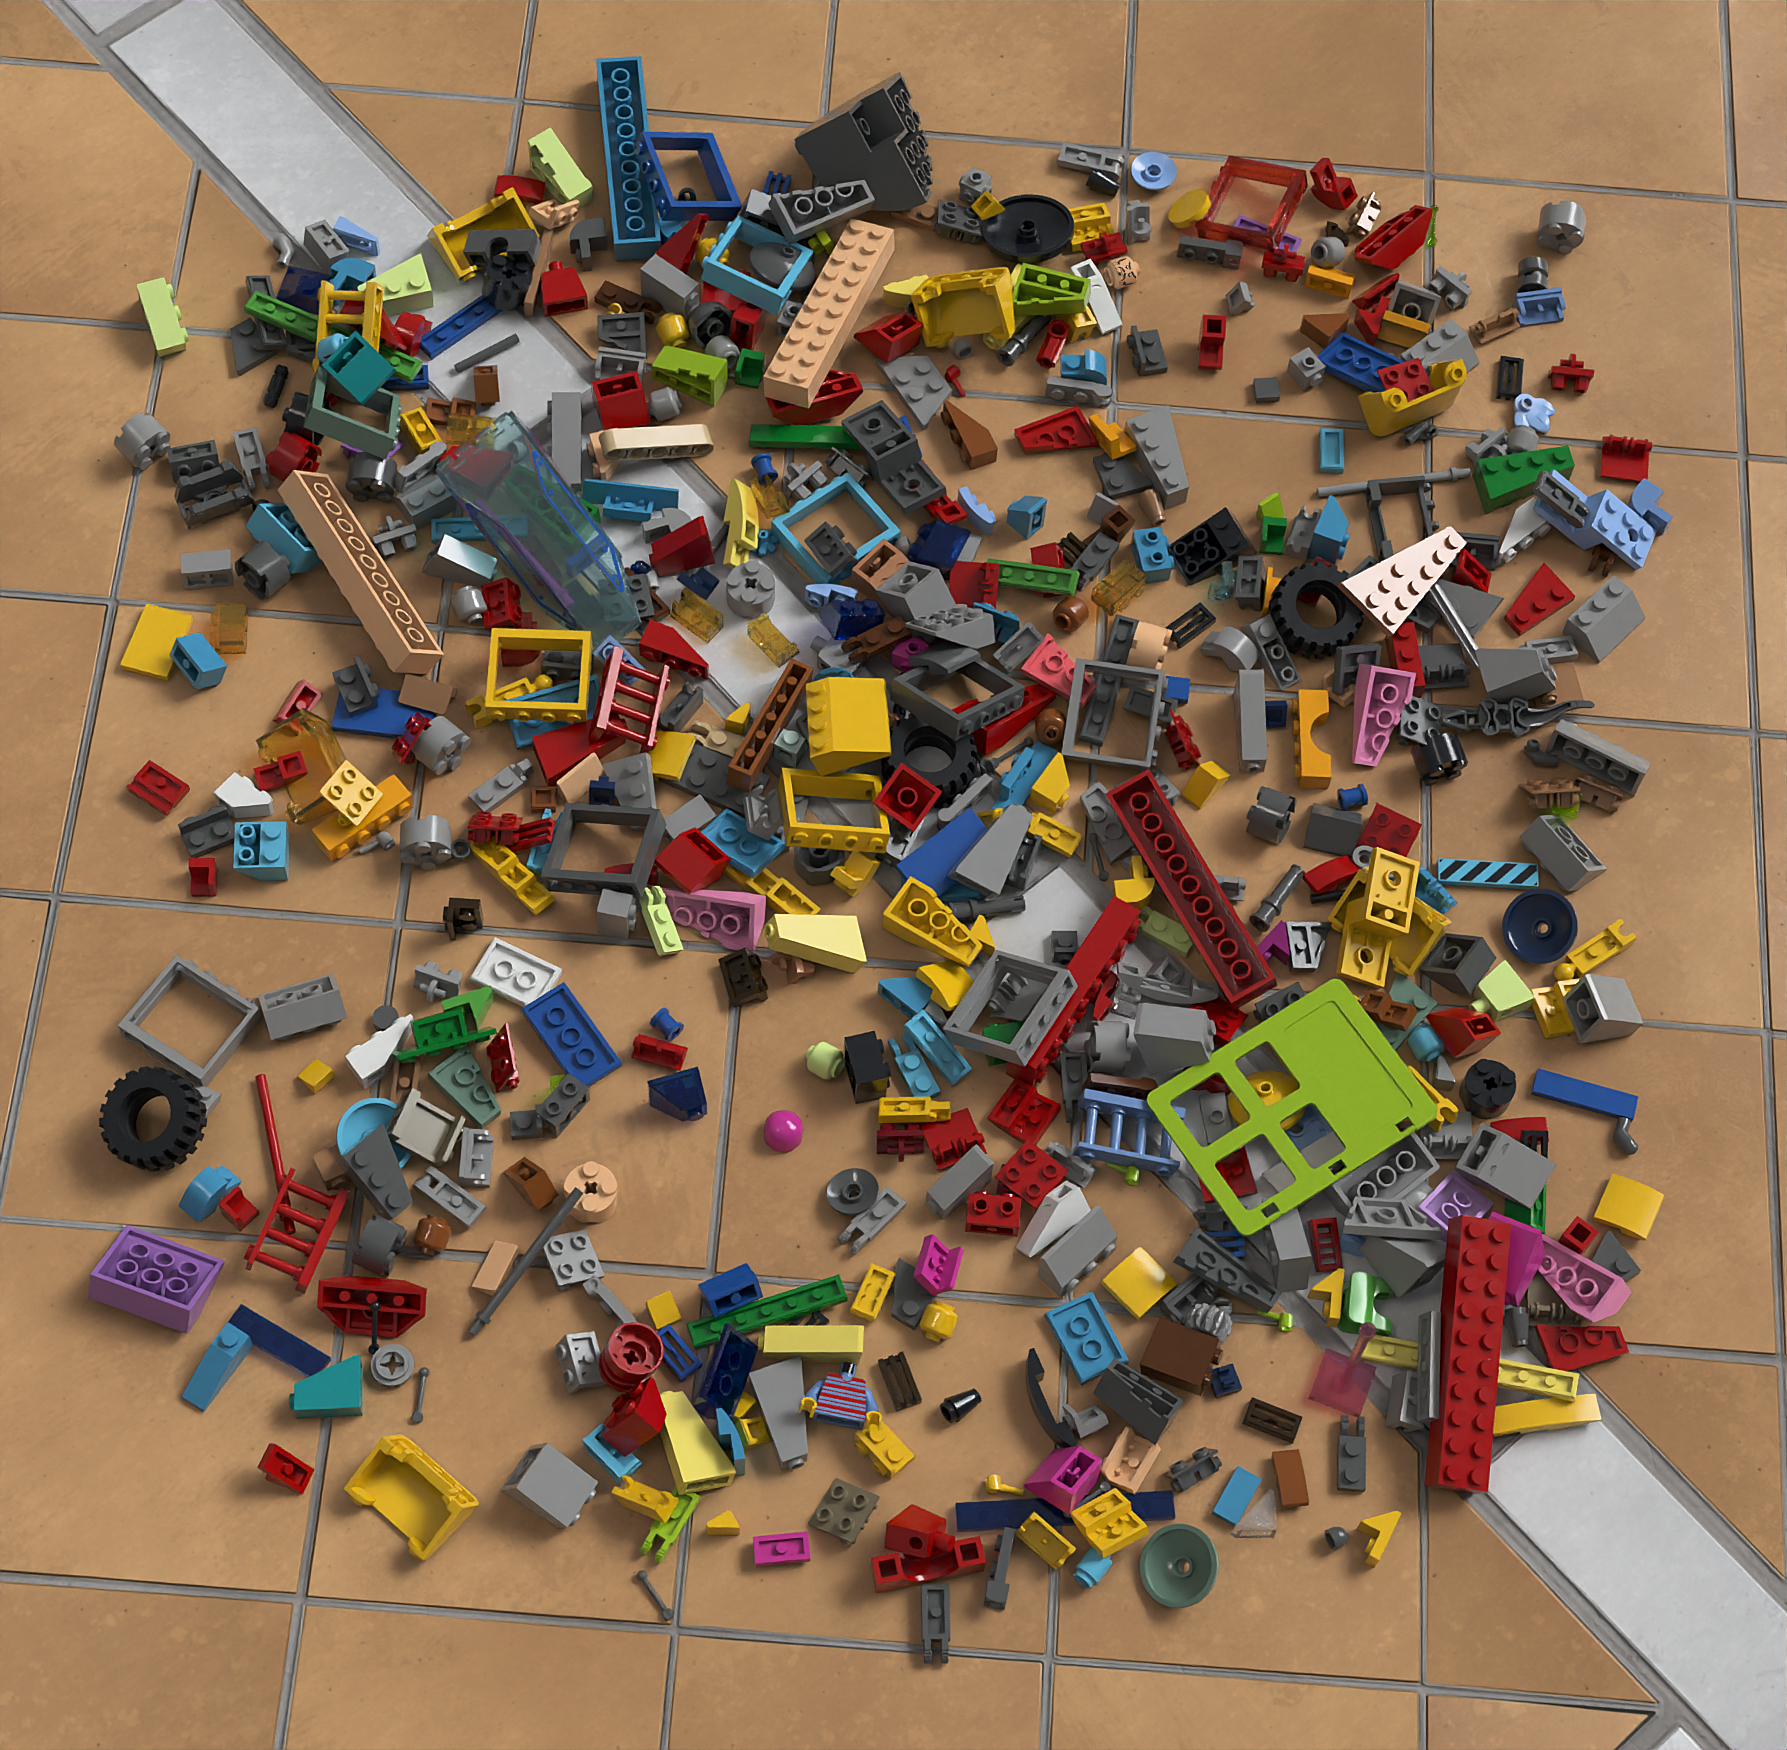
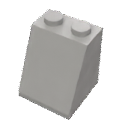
M910 561L875 589L877 595L894 617L901 615L905 623L914 621V618L917 616H930L934 614V611L949 610L953 608V605H956L939 569ZM909 628L912 632V638H920L927 644L937 638L936 636Z
M1487 648L1475 650L1486 691L1493 700L1497 701V704H1508L1514 697L1526 701L1556 689L1554 680L1557 679L1555 669L1549 665L1545 656L1541 657L1537 650Z
M1585 974L1562 998L1580 1043L1631 1036L1643 1025L1641 1015L1635 1006L1631 991L1628 989L1624 979Z
M1150 1003L1138 1004L1133 1036L1151 1075L1210 1062L1211 1051L1214 1050L1213 1035H1216V1027L1214 1021L1209 1020L1205 1010Z
M1365 1235V1242L1359 1248L1398 1298L1429 1283L1445 1264L1446 1243L1442 1240L1398 1239L1396 1237H1372Z
M542 1443L530 1446L500 1491L554 1526L567 1528L568 1526H573L579 1519L581 1513L578 1511L584 1503L587 1504L596 1493L594 1488L598 1481L549 1443Z

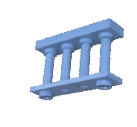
M1086 1088L1083 1090L1078 1098L1077 1107L1084 1108L1087 1111L1084 1142L1079 1141L1073 1149V1156H1078L1084 1161L1099 1160L1124 1166H1135L1139 1169L1154 1171L1160 1176H1169L1176 1172L1180 1167V1161L1170 1159L1172 1139L1164 1128H1162L1160 1157L1145 1154L1148 1123L1160 1124L1148 1107L1146 1100ZM1172 1106L1183 1121L1185 1118V1108ZM1098 1112L1109 1113L1112 1116L1109 1147L1094 1144ZM1124 1117L1134 1118L1137 1121L1134 1152L1120 1150L1122 1120Z

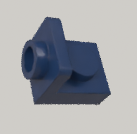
M701 568L696 575L693 573L691 576L681 572L677 578L689 590L705 600L708 599L720 582L718 578L705 568Z

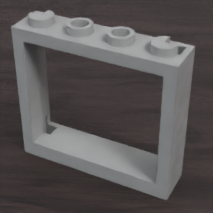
M1076 658L1062 747L1063 759L1142 771L1150 770L1151 765H1156L1158 751L1153 750L1154 741H1159L1161 726H1157L1158 717H1163L1165 702L1160 701L1162 692L1167 693L1169 680L1164 678L1165 670ZM1085 672L1156 682L1144 761L1073 751Z
M995 950L951 1017L947 1020L943 1030L953 1045L1026 1066L1078 985L1069 970ZM1007 973L1049 985L1011 1044L968 1032Z
M176 955L119 1023L118 1028L121 1036L196 1085L200 1084L207 1087L261 1021L262 1017L259 1006L254 1004L252 999H244L239 996L238 991L228 984L224 986L219 983L212 973L208 971L204 973L197 969L198 967L193 961L183 960ZM180 976H183L245 1016L204 1068L196 1065L139 1028Z

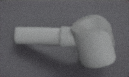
M383 831L378 834L376 840L358 850L361 855L380 845L384 850H389L395 845V841L388 832Z

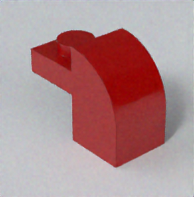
M1322 157L1309 171L1314 185L1310 188L1312 194L1318 201L1329 208L1346 210L1358 197L1351 178L1336 176L1330 158Z
M404 311L397 319L394 327L407 349L405 351L397 347L396 350L411 357L417 355L421 338L431 331L433 322L426 320L422 315L410 314Z
M1203 314L1198 342V369H1222L1223 344L1226 338V316Z

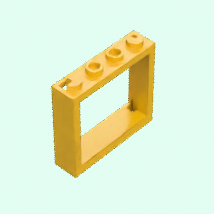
M492 628L485 702L487 719H499V721L517 719L521 722L542 720L548 723L554 721H567L569 723H574V721L587 722L592 655L591 631ZM499 649L582 652L578 703L495 700Z
M782 768L778 791L784 819L783 829L786 846L885 853L890 837L887 814L874 804L872 806L876 828L797 822L793 797L794 794L871 800L873 803L882 790L880 775L834 772L821 776L817 770Z

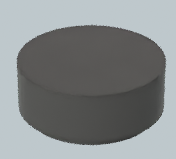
M388 1005L378 1007L373 1013V1023L378 1031L388 1029L399 1018L397 1010Z

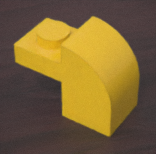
M852 851L844 866H835L830 875L835 878L833 882L835 885L854 897L869 883L881 862L867 852Z
M1131 856L1129 865L1131 879L1114 880L1112 895L1142 910L1151 900L1155 878H1148L1147 865L1142 864L1141 856Z

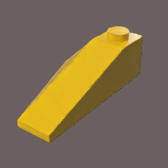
M911 876L883 913L882 928L904 941L968 967L983 948V945L970 930L952 914V910L939 900L935 891Z

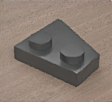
M251 318L230 329L238 376L277 355V350L262 349L257 326Z
M1370 643L1336 647L1332 693L1342 695L1344 688L1350 684L1356 685L1359 663L1379 667L1381 645Z

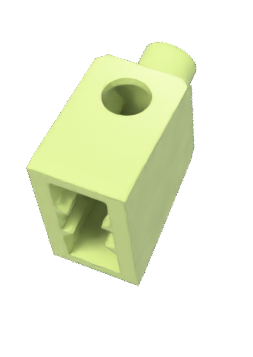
M1504 960L1478 983L1473 993L1476 1001L1469 1004V1009L1487 1012L1489 1017L1497 1022L1530 1008L1535 996L1509 963Z

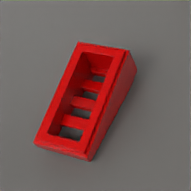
M1337 1218L1311 1219L1307 1221L1316 1273L1336 1271L1339 1268L1343 1269ZM1317 1228H1328L1329 1232L1318 1233ZM1330 1238L1331 1242L1319 1243V1239ZM1332 1248L1333 1253L1321 1254L1320 1249ZM1334 1258L1335 1263L1322 1264L1321 1259Z

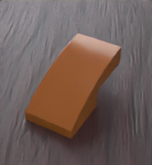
M454 397L452 402L428 398L425 414L432 424L449 426L471 425L474 423L476 402Z
M1370 989L1367 990L1359 1003L1372 1020L1405 1032L1418 1013L1415 1006L1393 1001L1390 994Z
M1299 1449L1272 1452L1271 1459L1277 1478L1276 1487L1281 1507L1308 1506V1491Z

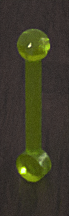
M1437 205L1430 207L1433 214L1428 245L1431 247L1437 244V238L1435 237L1436 213L1439 210Z

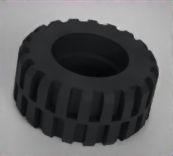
M1316 561L1314 566L1307 562L1303 563L1300 568L1294 567L1281 579L1271 595L1272 598L1269 601L1268 609L1284 644L1290 647L1289 652L1296 654L1297 651L1301 652V656L1307 659L1311 655H1314L1315 659H1323L1326 654L1331 657L1336 654V647L1347 646L1358 633L1364 620L1362 617L1364 613L1337 587V585L1349 579L1348 572L1343 570L1341 573L1336 570L1337 566L1334 564L1326 567L1324 562ZM1306 592H1314L1326 597L1336 611L1337 619L1334 626L1318 629L1306 624L1297 612V597Z
M909 713L907 719L901 717L896 721V726L890 727L891 756L881 758V772L886 783L902 762L943 791L933 804L934 808L942 807V804L945 802L949 805L958 794L963 795L966 792V788L973 781L977 757V747L974 745L975 740L971 733L954 741L912 713ZM931 746L944 751L950 757L952 763L938 772H923L914 768L907 761L906 756L916 748Z
M140 1067L138 1069L139 1072L134 1070L127 1072L124 1080L119 1078L114 1082L116 1087L113 1091H107L105 1095L108 1098L106 1104H101L100 1108L103 1118H99V1127L104 1129L101 1132L103 1141L108 1143L107 1148L109 1151L117 1155V1158L143 1170L147 1169L159 1172L161 1168L169 1170L174 1168V1163L180 1165L187 1160L186 1155L188 1153L193 1155L198 1149L195 1145L198 1140L202 1141L205 1135L201 1133L202 1127H207V1118L203 1117V1113L207 1112L206 1105L200 1101L202 1099L200 1091L195 1089L194 1084L189 1080L162 1067ZM165 1096L171 1110L169 1123L159 1137L149 1142H142L136 1130L138 1114L149 1100Z

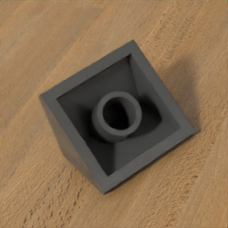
M1313 803L1303 848L1341 857L1347 855L1351 859L1361 827L1362 814Z

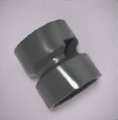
M1533 256L1524 258L1519 262L1518 293L1548 289V262L1545 259Z

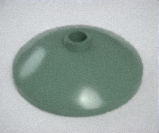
M1171 1524L1161 1528L1149 1538L1141 1554L1140 1575L1143 1585L1152 1598L1165 1606L1185 1608L1199 1603L1210 1593L1218 1576L1219 1560L1213 1542L1202 1530L1191 1525ZM1188 1563L1189 1570L1185 1573L1183 1567Z

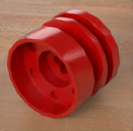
M630 1322L620 1325L613 1331L599 1357L598 1369L601 1378L614 1390L628 1393L638 1381L642 1383L655 1373L663 1359L664 1346L662 1340L653 1328L643 1323Z

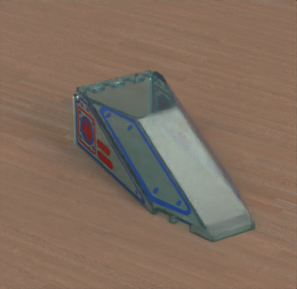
M512 410L509 413L504 412L493 421V424L496 426L494 430L488 425L473 436L477 442L475 445L468 440L454 451L458 458L454 460L449 455L438 463V468L435 469L438 477L544 614L550 616L571 631H591L592 646L594 648L608 634L617 642L642 624L635 599L631 594L628 584L629 578L625 573L621 560L622 554L533 432Z

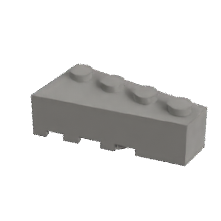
M865 180L840 183L825 188L824 186L815 187L812 190L806 191L795 190L786 194L776 193L772 195L768 205L790 245L869 211L875 199Z
M552 392V401H547V414L552 415V423H547V437L552 438V446H547V455L554 461L551 470L568 491H582L581 434L583 408L581 392ZM547 469V480L562 488Z

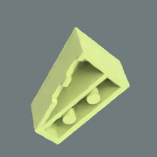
M162 277L136 284L139 300L143 306L145 318L148 322L158 356L162 357L186 350L185 342L189 341L185 327L180 328L178 322L182 317L178 305L173 306L171 298L175 297L171 283L166 284L165 278Z

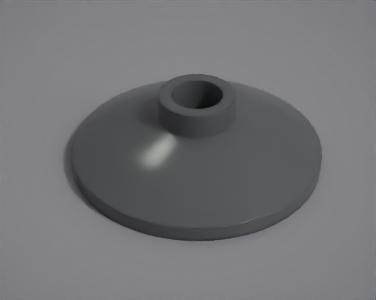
M851 1168L838 1173L832 1178L827 1187L829 1204L835 1211L844 1215H857L867 1211L875 1204L879 1196V1185L876 1178L870 1172L859 1168Z

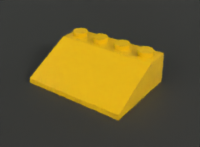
M827 677L806 684L810 759L821 776L891 756L887 692L884 678Z

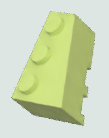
M551 128L528 140L530 170L540 181L546 182V188L562 205L578 200L580 202L578 209L592 201L593 186L591 182L584 177Z
M421 253L367 281L376 282L384 287L382 307L387 316L402 314L404 311L412 312L434 307L432 289ZM366 282L358 286V291L366 289Z

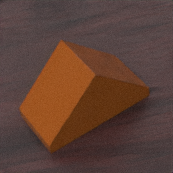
M1349 313L1303 315L1300 332L1325 349L1342 332L1346 331L1350 315Z

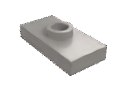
M1225 1092L1199 1095L1198 1100L1207 1145L1232 1131Z

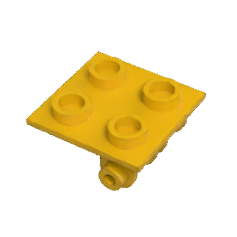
M347 760L343 762L318 792L340 812L338 814V823L340 825L346 826L352 823L355 827L359 825L383 795Z

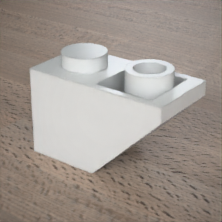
M235 772L214 792L217 805L220 807L225 805L228 813L234 818L271 816L274 813L272 797L264 790L261 792L257 790L249 778L246 776L241 777Z

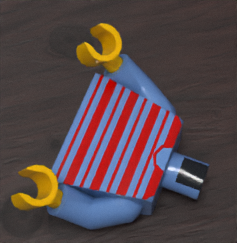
M842 1362L839 1374L828 1373L826 1379L818 1380L806 1392L798 1408V1413H801V1410H807L810 1413L809 1417L814 1421L862 1430L864 1423L865 1429H869L870 1424H875L878 1426V1430H881L882 1415L878 1412V1406L871 1390L866 1388V1381L854 1378L856 1365L853 1363Z

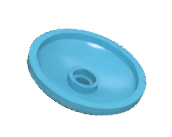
M368 1098L348 1108L341 1117L336 1131V1144L340 1156L375 1127L384 1123L386 1129L397 1104L383 1098ZM391 1143L401 1168L409 1160L411 1154Z

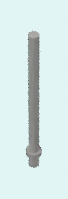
M1452 467L1447 471L1402 477L1425 476L1424 483L1444 480L1455 482L1459 478L1470 477V469H1456ZM1368 481L1319 487L1316 489L1317 496L1324 497L1365 491Z

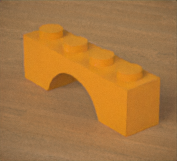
M1299 689L1297 697L1292 699L1291 705L1292 713H1296V720H1293L1292 734L1297 736V742L1293 744V756H1297V763L1294 765V778H1298V788L1328 789L1332 778L1331 755L1319 750L1314 745L1310 736V732L1314 728L1326 723L1329 713L1328 690Z
M394 774L375 786L383 795L357 827L352 823L342 826L338 823V818L330 816L311 829L314 842L331 862L346 856L350 849L358 844L365 843L372 834L378 830H384L390 825L391 821L399 816L406 815L414 806L412 794Z

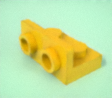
M883 1421L881 1423V1430H878L877 1425L870 1424L869 1429L858 1430L854 1435V1446L862 1456L868 1455L874 1462L872 1463L874 1469L881 1476L886 1475L890 1480L915 1459V1455Z

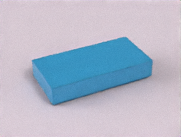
M1237 1466L1212 1514L1236 1527L1262 1479Z

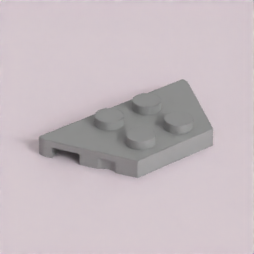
M928 356L897 357L889 363H885L880 358L876 359L878 369L922 430H925L932 417L936 416L941 410L944 401L948 400L952 395V389Z
M1370 1197L1354 1198L1342 1228V1234L1370 1235L1372 1237L1386 1236L1398 1239L1440 1240L1443 1231L1438 1226L1431 1228L1426 1224L1427 1217L1415 1210L1406 1200Z

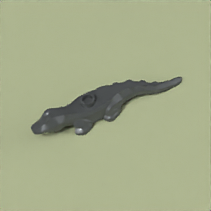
M1517 697L1512 698L1508 704H1497V701L1491 698H1484L1480 701V707L1477 711L1456 710L1442 715L1439 719L1441 726L1453 729L1458 733L1479 729L1486 736H1493L1497 733H1512L1515 737H1519L1531 729L1548 724L1565 712L1579 708H1593L1595 704L1586 700H1573L1545 709H1532L1528 707L1526 701Z

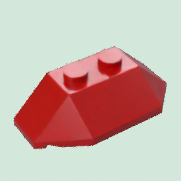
M1414 205L1409 209L1410 211L1400 213L1386 221L1356 246L1355 260L1392 270L1399 267L1404 260L1424 245L1433 214L1432 209Z
M829 370L809 408L766 397V402L774 418L791 425H806L842 415L863 393V387L856 373Z
M343 1276L321 1279L318 1282L317 1308L324 1312L343 1333L372 1335V1310L370 1309V1304L373 1301H378L381 1305L380 1310H378L377 1336L398 1338L426 1315L427 1288L405 1280Z

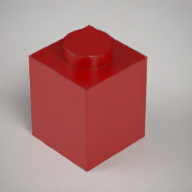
M1577 1216L1561 1235L1558 1243L1582 1256L1594 1241L1598 1231Z

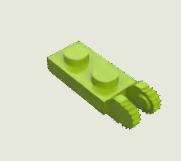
M676 1485L671 1494L677 1497L679 1502L666 1524L658 1520L653 1522L649 1529V1535L640 1550V1553L647 1555L656 1537L663 1540L664 1543L658 1550L655 1561L660 1564L667 1555L671 1545L675 1544L701 1499V1496L695 1493L679 1495Z

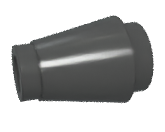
M1515 1307L1504 1310L1505 1316H1503V1320L1512 1342V1347L1528 1346L1529 1313H1526V1308Z

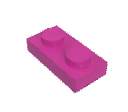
M808 1531L753 1537L755 1567L810 1561Z

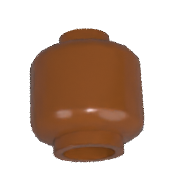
M1075 596L1064 598L1053 610L1055 625L1066 632L1076 631L1086 622L1089 616L1085 602Z
M1048 708L1037 715L1035 733L1041 742L1055 745L1064 739L1067 719L1060 710Z
M427 1215V1218L419 1220L413 1237V1242L420 1246L419 1252L434 1256L435 1251L443 1252L446 1249L451 1234V1227L447 1225V1220L432 1215Z

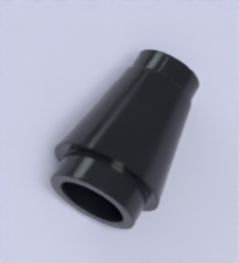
M1094 168L1086 183L1090 190L1116 196L1121 185L1101 169L1096 170Z
M973 1388L947 1397L940 1404L941 1413L949 1423L959 1422L982 1402L981 1396Z

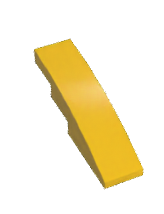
M487 831L486 844L473 843V841L469 844L470 851L484 867L534 915H537L555 901L553 894L537 881L535 875L519 862L518 857L506 846L501 845L500 841L496 845L494 836H492L491 844H488Z
M730 864L727 865L723 872L749 893L766 896V905L779 914L817 915L821 910L783 877L777 878L767 868H764L755 878L750 877Z
M1576 1395L1575 1402L1557 1398H1545L1495 1407L1494 1437L1520 1431L1521 1434L1544 1429L1554 1431L1602 1421L1596 1395Z

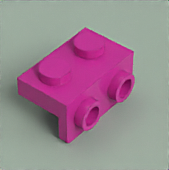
M933 1234L924 1237L913 1277L932 1296L950 1291L954 1288L964 1250L960 1246L948 1250Z

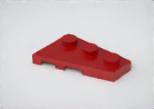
M1078 405L1014 429V436L1024 453L1098 447L1099 444L1097 437Z
M1544 562L1506 613L1504 621L1518 636H1521L1574 601L1575 595Z
M1536 1324L1534 1326L1548 1365L1552 1369L1570 1372L1629 1352L1619 1326L1574 1327L1570 1325L1546 1326V1324Z

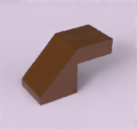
M1118 505L1102 517L1100 528L1082 542L1088 547L1097 534L1101 532L1120 543L1133 527L1136 520Z

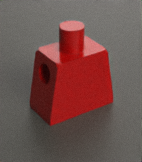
M560 261L551 262L548 266L549 271L542 273L544 316L549 317L588 309L587 293L575 268H563Z
M742 300L736 309L731 322L730 339L740 352L742 348L754 350L764 329L766 310L745 300ZM749 326L748 331L745 333L744 329Z
M911 1504L887 1522L884 1548L921 1558H928L938 1549L951 1552L955 1545V1536L946 1533L947 1521L945 1518Z

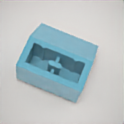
M235 822L233 869L262 881L288 880L290 834L287 822Z

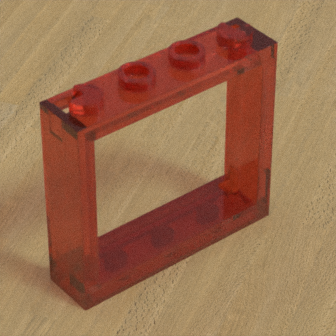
M1229 155L1225 165L1220 168V175L1217 181L1215 180L1212 184L1209 195L1211 205L1203 218L1196 221L1195 227L1197 228L1198 238L1224 243L1227 242V239L1243 242V247L1274 253V249L1278 248L1308 187L1306 170ZM1235 177L1288 187L1266 233L1213 222Z

